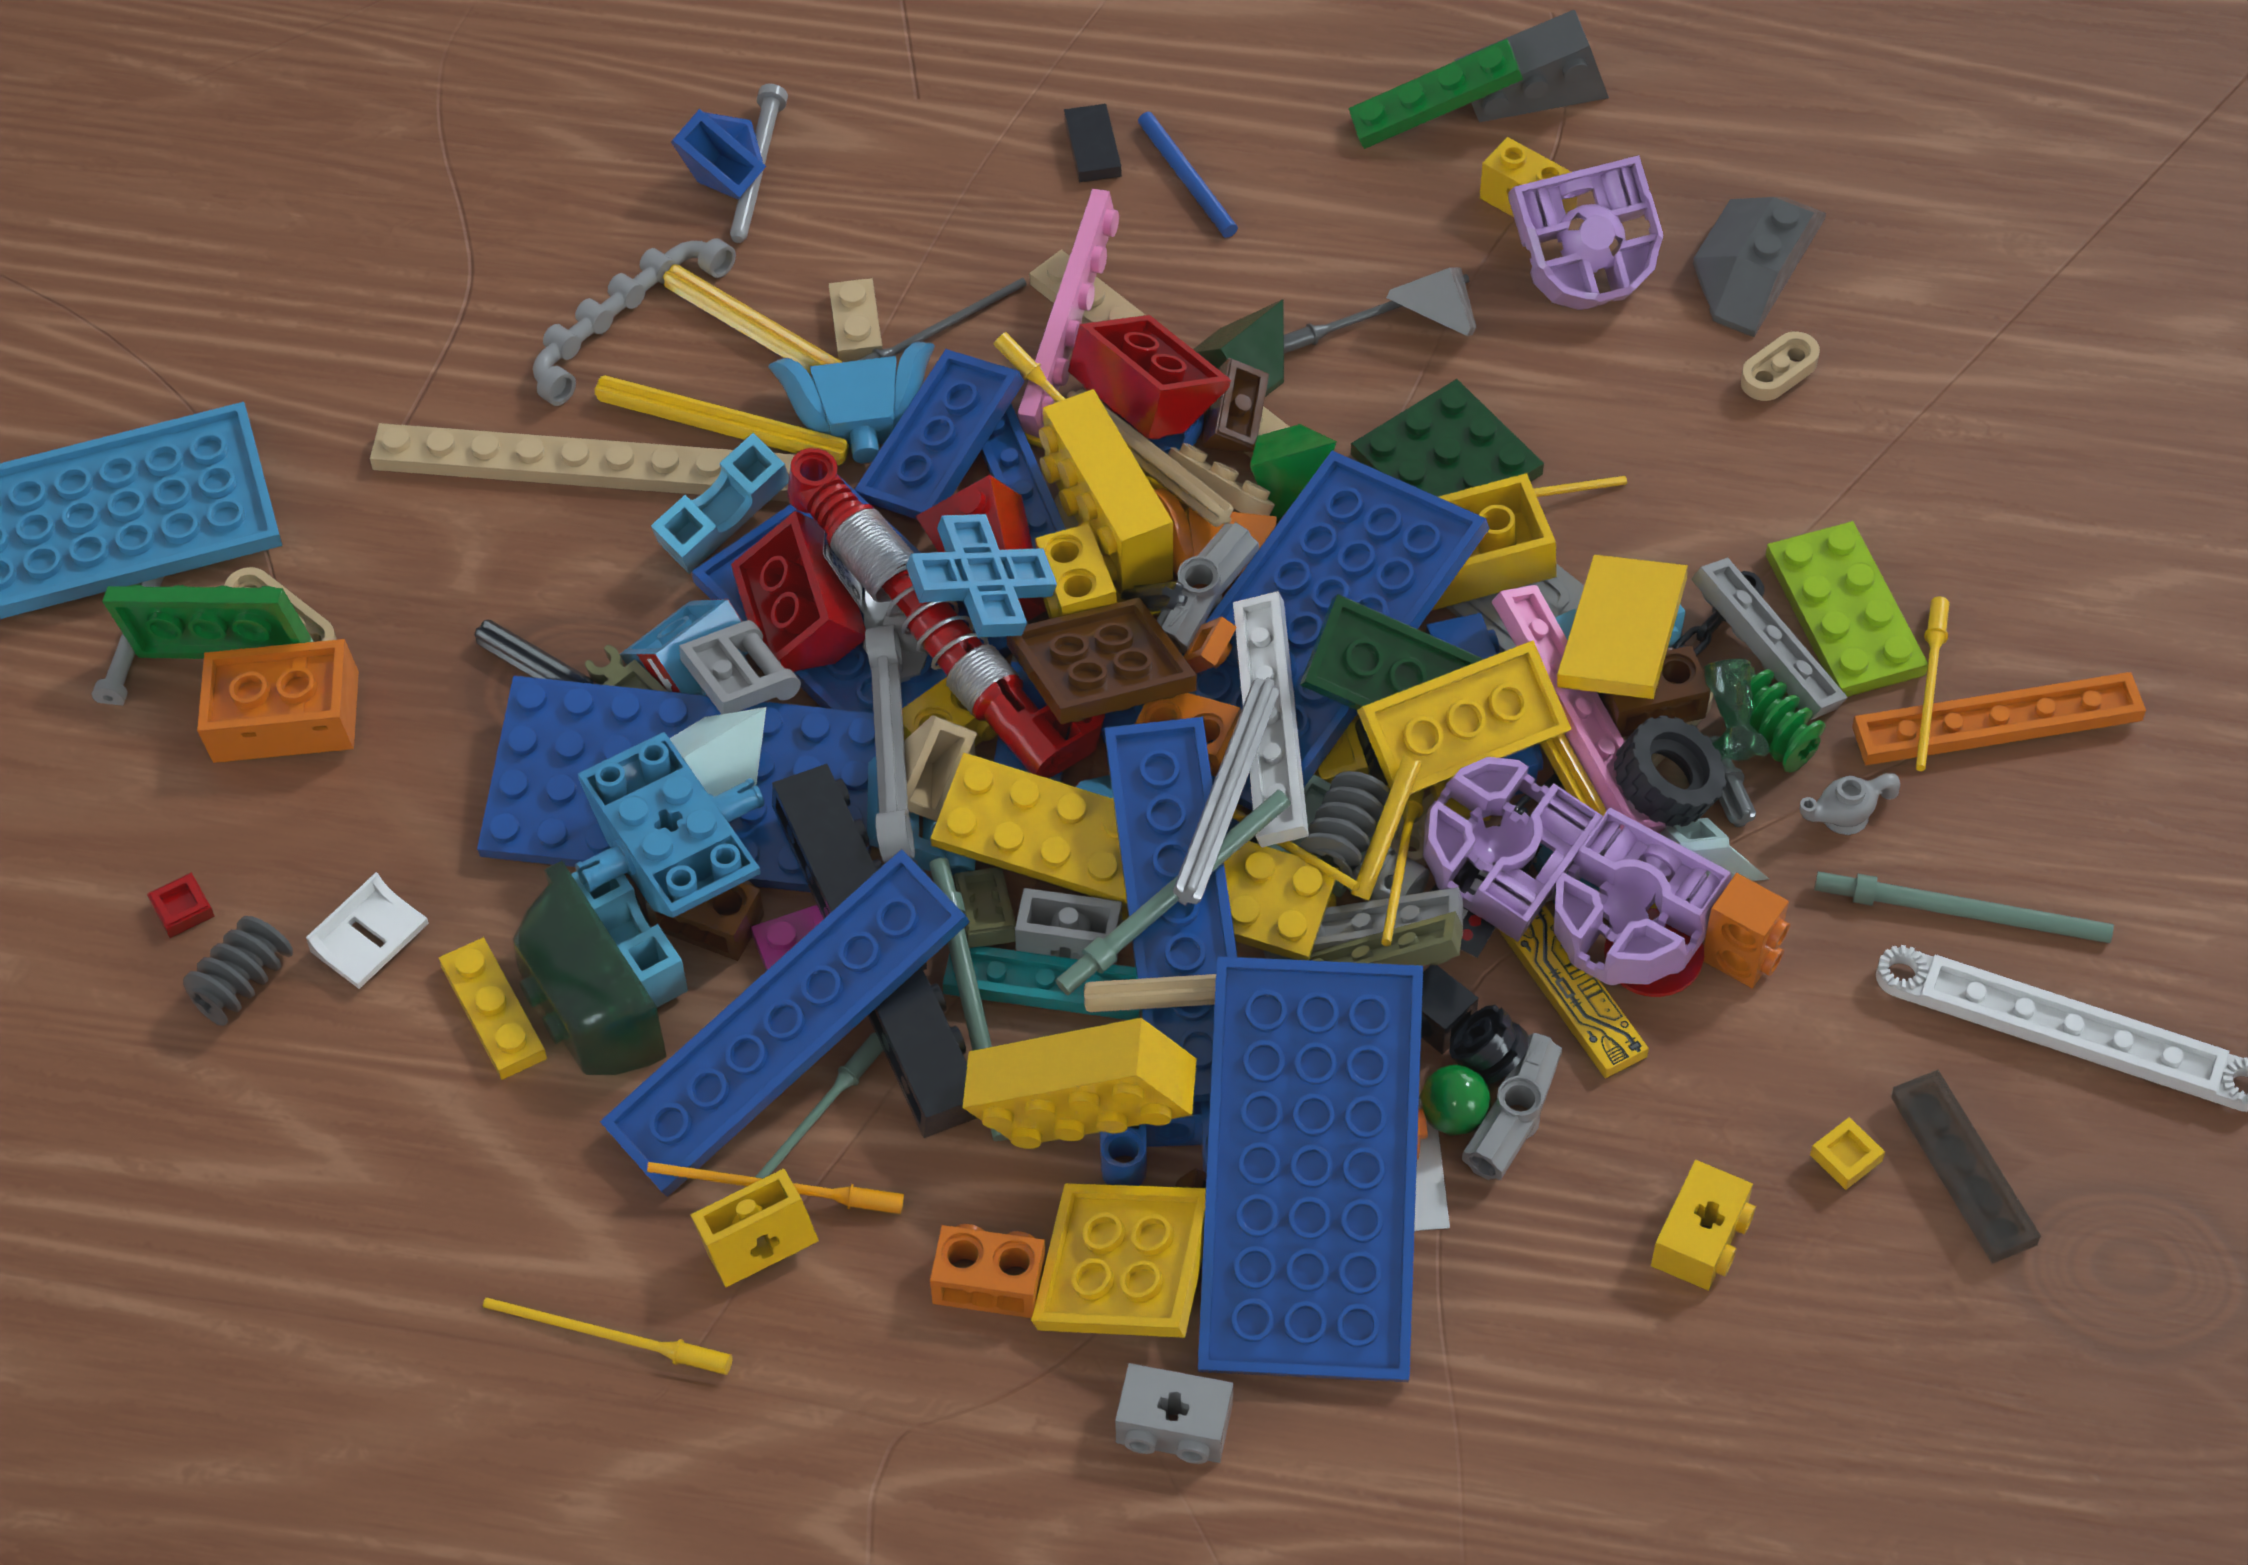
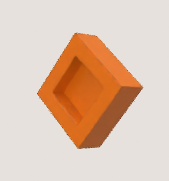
M1222 616L1200 626L1184 655L1185 660L1195 673L1212 667H1219L1231 652L1232 644L1229 641L1237 627Z

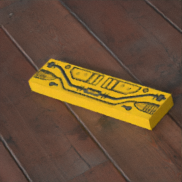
M1545 905L1518 942L1499 930L1605 1079L1648 1057V1046L1600 980L1571 964L1566 951L1554 934V917Z

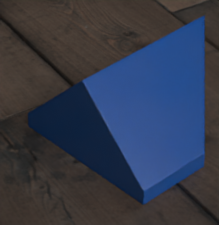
M699 109L671 141L698 183L737 200L766 168L751 120L707 113Z

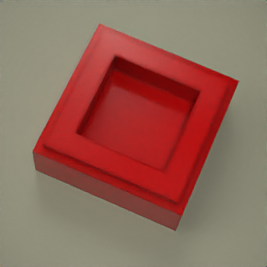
M192 872L147 893L150 904L169 938L215 917L212 907Z

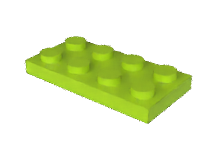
M1854 521L1767 544L1765 556L1822 668L1847 697L1926 675L1928 662Z

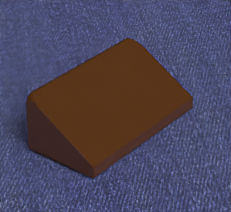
M1228 358L1218 370L1231 379L1230 387L1208 408L1201 446L1210 449L1253 452L1259 434L1269 374Z

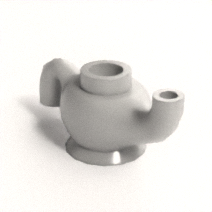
M1885 773L1869 781L1855 776L1839 778L1823 791L1817 802L1811 797L1803 798L1800 802V813L1808 821L1824 822L1830 830L1838 834H1856L1863 830L1869 822V816L1875 810L1879 795L1889 800L1895 799L1898 796L1901 784L1900 779L1895 773Z

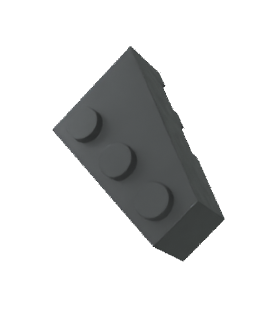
M1575 9L1505 38L1508 39L1524 80L1473 101L1471 104L1478 121L1484 122L1609 98ZM1469 53V54L1464 55V56H1462V57H1460V58H1457V59H1455V61H1457V60H1459V59H1461V58H1463V57H1466V56H1468V55H1470V54H1472V53Z

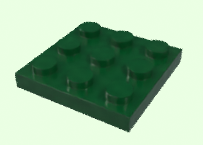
M1455 379L1351 443V455L1358 462L1437 497L1527 473L1530 482L1543 475L1544 462L1458 379Z

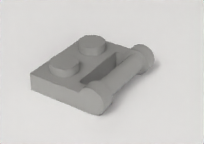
M743 621L679 645L680 660L721 714L738 712L775 697L779 700H788L794 697L800 689L801 683L792 670L784 669L763 642L762 631L753 621ZM738 648L741 651L748 652L766 676L759 678L738 651Z

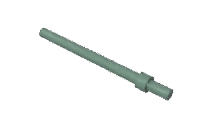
M1281 790L1274 792L1225 835L1212 872L1291 805L1285 793ZM1178 875L1104 939L1097 937L1082 950L1083 957L1055 980L1058 987L1066 995H1070L1096 971L1103 973L1118 960L1117 953L1178 902V896L1173 893Z
M947 858L932 860L929 865L933 882L966 914L962 894L955 890L949 860ZM963 928L948 942V947L972 1051L992 1047L966 932L965 928ZM991 1128V1133L994 1141H1003L1008 1139L995 1129Z
M1817 871L1814 886L1815 891L1853 897L1852 902L1870 906L1876 901L2104 943H2111L2114 924L1881 883L1877 882L1876 876L1857 873L1856 878Z

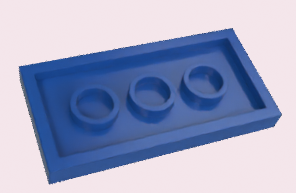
M945 349L854 490L871 505L917 519L916 516L952 496L1025 381L1020 372Z

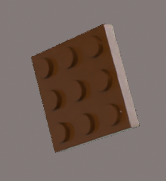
M1140 597L1028 624L1022 636H1007L1008 648L1061 725L1070 722H1080L1086 718L1113 711L1127 710L1133 706L1161 699H1171L1177 695L1197 690L1196 673Z

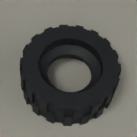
M1659 716L1657 719L1652 717L1643 724H1640L1617 750L1614 770L1617 773L1615 777L1617 784L1623 790L1622 794L1627 801H1631L1638 812L1644 813L1650 820L1656 823L1659 821L1665 823V826L1674 827L1675 825H1680L1683 827L1688 826L1692 821L1696 822L1720 798L1723 794L1721 791L1726 787L1727 780H1725V774L1727 772L1725 765L1721 761L1722 756L1719 750L1715 749L1708 736H1704L1694 725H1689L1676 717L1674 719L1667 716ZM1655 753L1660 754L1676 763L1686 775L1689 787L1681 789L1665 780L1656 770L1651 756Z

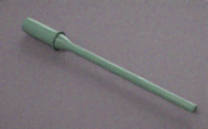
M872 1033L848 1062L838 1068L839 1074L833 1087L755 1176L756 1178H765L771 1175L837 1096L850 1086L859 1084V1078L883 1052L876 1033Z

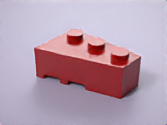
M991 475L982 478L916 516L938 552H946L937 530L941 517L944 515L986 514L999 550L1033 549L1022 496ZM1043 597L1018 598L1026 621L1046 612Z

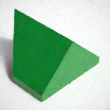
M1302 424L1257 436L1250 467L1257 484L1270 491L1268 500L1275 504L1270 516L1277 517L1276 523H1279L1280 519L1294 503L1330 452L1334 451L1337 441Z

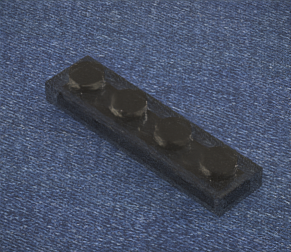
M1933 1071L1893 1087L1891 1094L1893 1102L1991 1263H1996L2037 1246L2041 1238L2040 1233L1940 1071Z

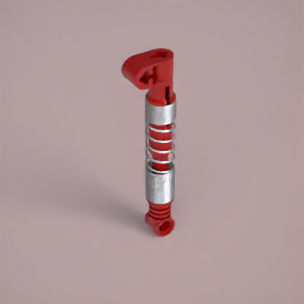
M807 448L794 455L790 464L787 489L788 500L791 505L798 511L810 513L819 526L825 530L827 544L831 551L837 555L842 564L848 568L853 577L859 581L874 601L888 602L893 600L887 608V616L891 618L900 616L903 613L906 615L907 618L902 625V634H912L918 641L916 651H927L933 658L931 668L935 670L942 669L948 676L946 686L956 695L961 704L977 720L986 721L1030 773L1049 779L1096 750L1105 714L1089 717L1080 722H1070L1061 725L1048 705L1039 709L1023 691V680L1019 677V674L1004 659L996 647L989 645L987 637H980L984 640L983 644L977 638L976 633H973L974 627L971 619L967 616L958 615L959 608L956 601L919 603L906 568L910 554L913 551L899 537V534L893 530L879 511L870 504L860 502L851 489L845 485L844 481L837 474V463L834 457L827 451L818 448ZM896 604L900 611L892 614L891 610ZM1071 726L1069 739L1066 741L1068 728Z

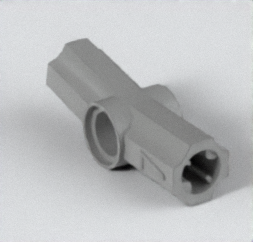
M1226 522L1198 556L1191 557L1180 565L1177 573L1178 582L1184 585L1182 594L1188 597L1185 606L1175 607L1174 610L1161 611L1157 618V622L1180 653H1186L1200 626L1205 623L1207 617L1213 613L1221 602L1222 593L1259 550V543L1252 537L1249 530L1236 522L1234 524ZM1196 584L1208 585L1201 589L1192 588Z
M1537 1033L1528 1035L1530 1038L1529 1046L1523 1059L1500 1085L1497 1100L1463 1152L1462 1160L1469 1165L1473 1173L1487 1180H1501L1526 1139L1534 1135L1539 1128L1541 1111L1562 1054V1047L1556 1045L1551 1037ZM1521 1105L1528 1110L1522 1112L1515 1111L1509 1106Z

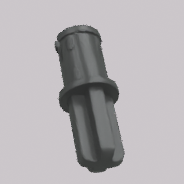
M1709 737L1715 749L1719 750L1722 756L1721 761L1725 765L1727 772L1725 774V780H1727L1726 787L1721 791L1723 794L1719 798L1720 804L1728 821L1736 827H1743L1756 817V811L1742 784L1745 776L1742 770L1736 768L1732 762L1722 737Z

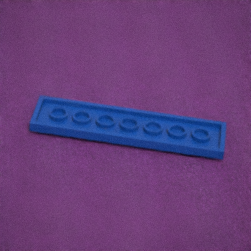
M1203 717L1105 728L1106 750L1129 916L1179 875L1213 784ZM1224 863L1211 873L1199 903L1192 904L1188 902L1184 905L1177 902L1132 941L1137 979L1216 974L1217 956L1237 957ZM1215 1004L1141 1009L1142 1018L1197 1058L1193 1102L1210 1101Z
M901 849L600 1121L601 1124L659 1190L668 1197L688 1178L647 1172L649 1162L699 1169L967 926L970 921Z

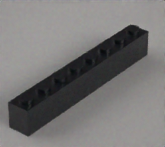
M828 764L772 782V807L823 919L883 866L879 859L872 861L866 848L869 846L866 828L860 818L853 820L848 809L851 802L846 785L841 778L834 779ZM927 963L921 966L868 1015L923 1138L977 1119V1117L962 1108L967 1063L963 1054H966V1045L959 1028L956 1025L950 1027L943 1013L947 1010L946 1002L937 983L930 985L924 970L927 969Z

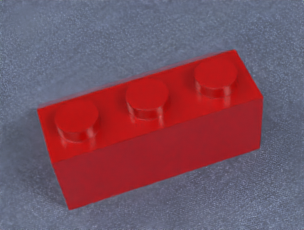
M1151 315L1080 324L1068 368V373L1081 382L1087 391L1094 389L1098 397L1110 406L1112 412L1122 416L1148 439H1161L1163 436L1184 433L1229 389L1231 383L1230 378Z
M797 511L790 514L731 564L747 621H753L759 627L763 634V642L784 669L792 671L835 664L866 639V628L858 604L823 555L824 529L819 526L816 520Z

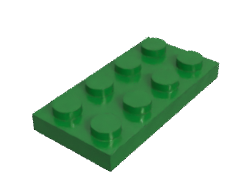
M142 585L108 586L102 600L138 658L204 659L205 652L314 642L283 588L272 586L245 588L224 585L217 587H187L183 585H175L173 587H145Z

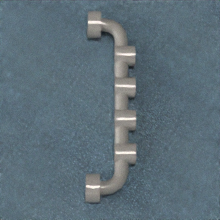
M715 238L707 243L704 241L683 242L671 248L665 254L655 248L647 250L641 257L639 264L642 272L632 279L624 273L615 275L608 285L610 297L602 304L591 298L585 299L576 310L575 317L578 322L569 330L560 324H554L547 329L543 337V344L546 348L535 358L533 364L534 378L538 382V395L554 406H560L567 402L576 387L575 377L560 366L553 365L561 358L565 360L573 358L578 353L581 342L594 332L596 334L606 332L613 322V317L625 307L633 309L639 306L644 299L645 292L657 282L664 284L663 275L672 265H680L688 259L698 258V265L703 271L715 278H720L726 275L734 265L736 258L734 248Z

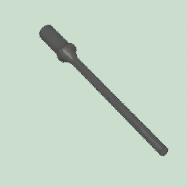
M1467 274L1463 275L1466 284L1470 281ZM1390 301L1326 325H1312L1309 323L1304 328L1284 335V354L1310 344L1316 345L1318 340L1330 332L1402 307V305Z
M1021 278L891 348L881 350L875 348L871 354L859 360L896 356L905 351L912 343L924 341L1025 287L1027 283L1024 278Z

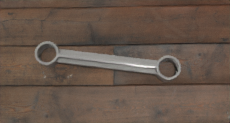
M895 624L870 628L865 631L866 648L872 674L879 813L876 814V832L884 863L888 862L901 849L910 858L915 856L913 831L908 812L900 672L903 671V657Z

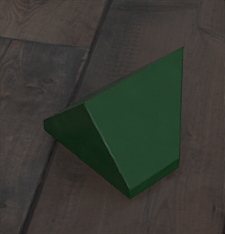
M1284 299L1218 329L1193 350L1217 369L1228 358H1232L1268 373L1269 378L1265 397L1284 383Z

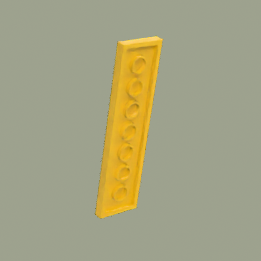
M963 752L931 835V846L1096 898L1122 901V906L1127 907L1112 798ZM1248 841L1224 862L1235 941L1294 960H1309L1336 880L1303 861L1299 856L1267 846L1261 848L1260 844Z

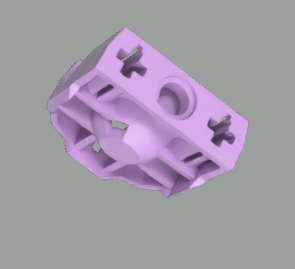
M1639 155L1515 186L1509 192L1508 199L1522 246L1531 252L1530 262L1532 268L1530 274L1532 281L1552 303L1582 310L1606 304L1612 300H1624L1655 270L1660 245L1663 240V231ZM1592 190L1596 204L1581 205L1565 213L1562 199L1577 197ZM1644 215L1645 219L1649 220L1650 235L1626 240L1625 230L1621 222ZM1577 218L1584 220L1579 230H1568L1572 220ZM1615 238L1618 241V246L1611 252L1609 246ZM1557 239L1558 243L1562 242L1563 250L1560 252L1563 257L1545 261L1540 243ZM1604 268L1611 291L1600 294L1593 273H1597L1598 269Z
M1486 757L1461 768L1448 781L1437 801L1429 807L1424 825L1423 857L1435 878L1439 890L1458 887L1452 881L1467 860L1477 869L1488 873L1474 896L1469 892L1463 893L1460 891L1463 907L1518 942L1555 891L1556 881L1563 872L1567 874L1579 849L1603 816L1554 783L1550 788L1545 785L1540 787L1534 783L1535 778L1527 774L1529 767L1521 761ZM1518 789L1539 802L1530 817L1525 812L1522 815L1514 811L1516 806L1509 803ZM1450 798H1453L1472 811L1469 820H1466L1445 806ZM1490 815L1502 816L1500 826L1488 828L1485 827L1483 818ZM1541 843L1552 850L1553 854L1547 860L1536 879H1534L1521 869L1534 858Z
M1609 807L1579 849L1572 866L1568 870V875L1563 872L1556 881L1554 934L1566 951L1573 966L1605 984L1612 986L1621 983L1648 985L1669 974L1679 973L1688 964L1706 937L1711 908L1732 880L1731 872ZM1621 824L1625 826L1622 831L1619 828ZM1707 871H1710L1711 873H1710V875L1707 877V875H1706L1705 873H1706ZM1583 878L1598 886L1600 893L1579 880ZM1655 903L1660 915L1654 920H1650L1647 910ZM1603 917L1609 920V927L1603 924ZM1665 924L1690 936L1689 944H1685L1683 937L1664 927ZM1600 934L1609 941L1614 942L1607 953L1605 964L1600 961L1597 964L1590 961V956L1586 954Z

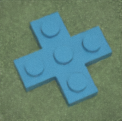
M986 514L942 516L937 530L946 552L911 553L906 564L919 603L964 601L977 638L1022 636L1027 621L1018 598L1052 597L1057 586L1044 549L999 550Z

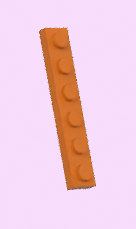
M2131 672L1933 703L1927 756L2143 721L2146 708ZM1923 705L1854 716L1852 728L1865 766L1917 757Z

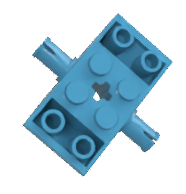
M665 732L578 773L580 784L603 835L611 847L583 862L580 861L575 864L578 877L583 885L586 884L585 889L588 892L627 873L653 911L673 918L761 874L760 867L728 823L756 808L764 806L761 791L755 785L752 778L715 797L712 794H708Z

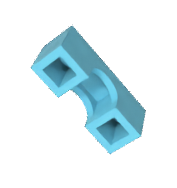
M754 433L719 463L721 472L707 491L693 500L684 495L651 525L657 542L688 574L788 484L789 476L785 463Z
M577 872L567 876L574 909L644 1014L688 991L682 959L658 924L650 928L638 906L634 888L624 874L596 887L591 892L585 889L586 884L583 885Z

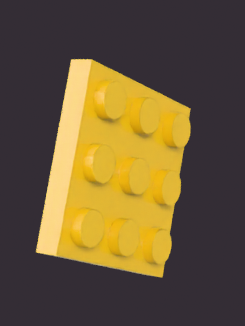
M1065 1183L1031 1320L1038 1331L1185 1338L1203 1258L1206 1188Z

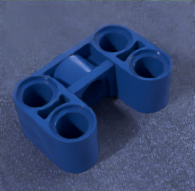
M1210 1101L1193 1102L1192 1116L1171 1119V1122L1166 1125L1142 1124L1127 1127V1130L1122 1133L1100 1132L1101 1173L1107 1185L1140 1186L1145 1180L1147 1173V1147L1202 1145L1203 1170L1207 1173ZM1123 1155L1134 1158L1132 1161L1126 1163H1121L1113 1160L1116 1157Z

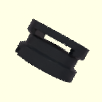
M1489 1005L1474 1012L1462 1023L1450 1042L1449 1052L1459 1065L1476 1071L1483 1078L1486 1085L1503 1079L1515 1069L1528 1049L1530 1038L1528 1033L1519 1024L1512 1022L1510 1015L1502 1007L1499 1009L1496 1005Z

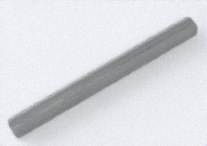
M1267 677L1265 680L1256 678L1249 689L1173 888V893L1178 896V902L1186 905L1188 902L1197 904L1203 897L1279 694V689L1274 686L1275 681Z

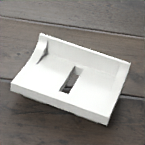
M376 872L316 927L306 939L310 952L360 989L424 929L429 922L424 915L398 897ZM355 922L359 923L385 944L380 948L351 925Z

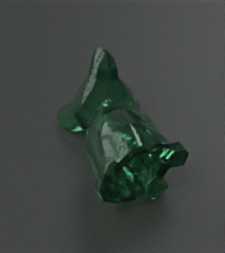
M1728 659L1704 666L1705 684L1713 692L1719 713L1726 725L1723 735L1712 743L1715 749L1719 750L1722 756L1721 761L1725 758L1735 761H1746L1755 754L1760 756L1768 755L1770 752L1768 741L1764 735L1758 733L1750 725L1754 707L1750 683L1751 677L1755 675L1751 662L1746 659Z

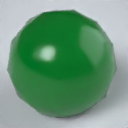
M1448 1065L1439 1068L1426 1079L1420 1093V1104L1427 1122L1434 1129L1450 1136L1471 1133L1481 1125L1491 1106L1489 1089L1483 1078L1476 1071L1462 1065Z

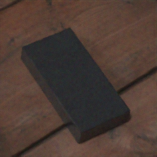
M1106 103L1064 109V121L1079 183L1122 177L1121 162Z

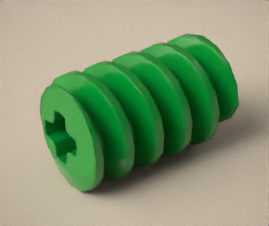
M1766 669L1757 675H1746L1736 681L1726 691L1721 701L1722 707L1725 710L1732 711L1733 719L1744 724L1748 734L1757 736L1758 744L1761 747L1770 749V755L1774 760L1783 762L1782 765L1786 772L1797 771L1818 750L1821 742L1819 737L1825 730V723L1818 720L1807 726L1813 711L1805 707L1794 713L1800 703V698L1793 694L1781 700L1787 691V685L1784 682H1778L1769 687L1774 679V672L1772 670Z

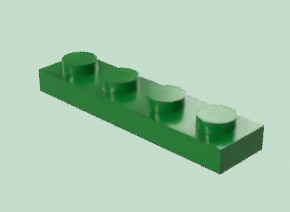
M1504 39L1348 109L1359 141L1363 148L1366 149L1524 79L1508 39Z

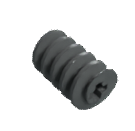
M1347 771L1337 774L1331 782L1330 790L1324 795L1322 805L1316 811L1315 820L1308 827L1309 837H1304L1299 847L1353 878L1351 868L1360 865L1362 861L1361 853L1369 847L1370 840L1368 837L1374 834L1377 826L1376 822L1379 821L1390 789L1382 781L1362 772Z
M243 916L237 922V930L228 931L223 936V943H217L210 950V957H204L197 963V971H190L183 978L184 988L192 1002L200 1012L217 1025L224 1026L228 1023V1018L222 1011L223 1007L235 1013L242 1009L241 1003L235 996L236 993L248 999L255 995L253 987L248 982L250 979L261 985L268 981L266 973L261 968L263 965L274 971L280 969L281 962L274 954L276 951L286 957L293 955L291 944L278 930L253 916Z

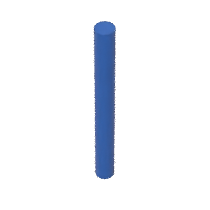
M1152 112L1143 113L1138 119V124L1223 237L1229 238L1233 236L1238 230L1236 223Z

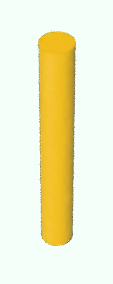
M1405 755L1402 758L1356 881L1360 883V887L1357 891H1351V894L1367 901L1370 900L1421 767V761Z

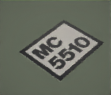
M824 530L823 555L864 613L865 588L853 577V574L842 564L837 555L831 551L827 544V534Z

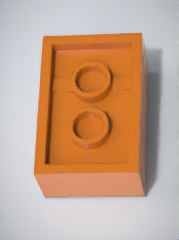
M345 639L205 652L197 732L212 762L354 749L359 671Z

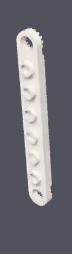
M1901 945L1899 948L1892 946L1890 950H1885L1879 959L1876 970L1877 982L1886 993L2239 1111L2248 1112V1093L2245 1095L2244 1091L2238 1092L2239 1088H2234L2235 1083L2232 1082L2234 1078L2239 1076L2248 1077V1058L2229 1054V1050L1936 954L1933 957L1920 951H1915L1913 947H1910V949L1906 948V945ZM1894 964H1905L1913 969L1915 976H1913V979L1908 978V981L1906 979L1899 981V977L1895 979L1894 974H1890V969L1888 968Z

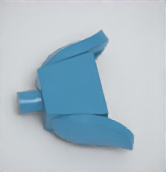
M918 341L912 343L901 356L898 369L896 356L810 366L811 377L802 365L790 358H783L772 362L768 368L783 386L795 413L807 429L844 438L852 450L854 461L870 463L873 462L879 452L878 444L885 443L924 383L926 368L935 345Z

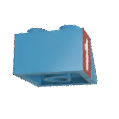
M728 599L689 601L620 653V656L627 665L635 659L668 692L706 695L680 660L679 645L738 624L742 620ZM738 648V651L741 653V655H742V656L744 657V659L747 661L745 655H747L748 652L741 651V650Z

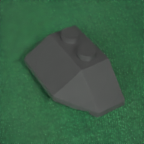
M1786 197L1730 199L1693 260L1702 291L1710 306L1709 310L1713 321L1755 337L1824 222L1826 213Z

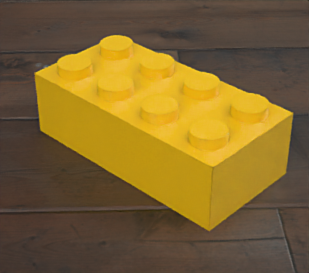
M1092 389L1043 407L1044 427L1039 429V437L1045 450V456L1040 458L1042 472L1049 484L1055 482L1060 490L1059 498L1067 516L1074 515L1079 523L1078 526L1090 524L1111 580L1120 596L1124 590L1133 589L1135 585L1164 583L1172 580L1173 521L1095 390Z
M1527 473L1439 496L1441 499L1486 518L1490 529L1432 610L1557 577L1556 541Z
M1143 1018L969 1051L962 1108L980 1119L984 1126L995 1129L1011 1140L1014 1146L1025 1149L1037 1148L1041 1146L1042 1142L1059 1139L1078 1141L1084 1135L1098 1132L1122 1133L1127 1130V1127L1136 1125H1166L1171 1122V1119L1192 1116L1197 1058Z

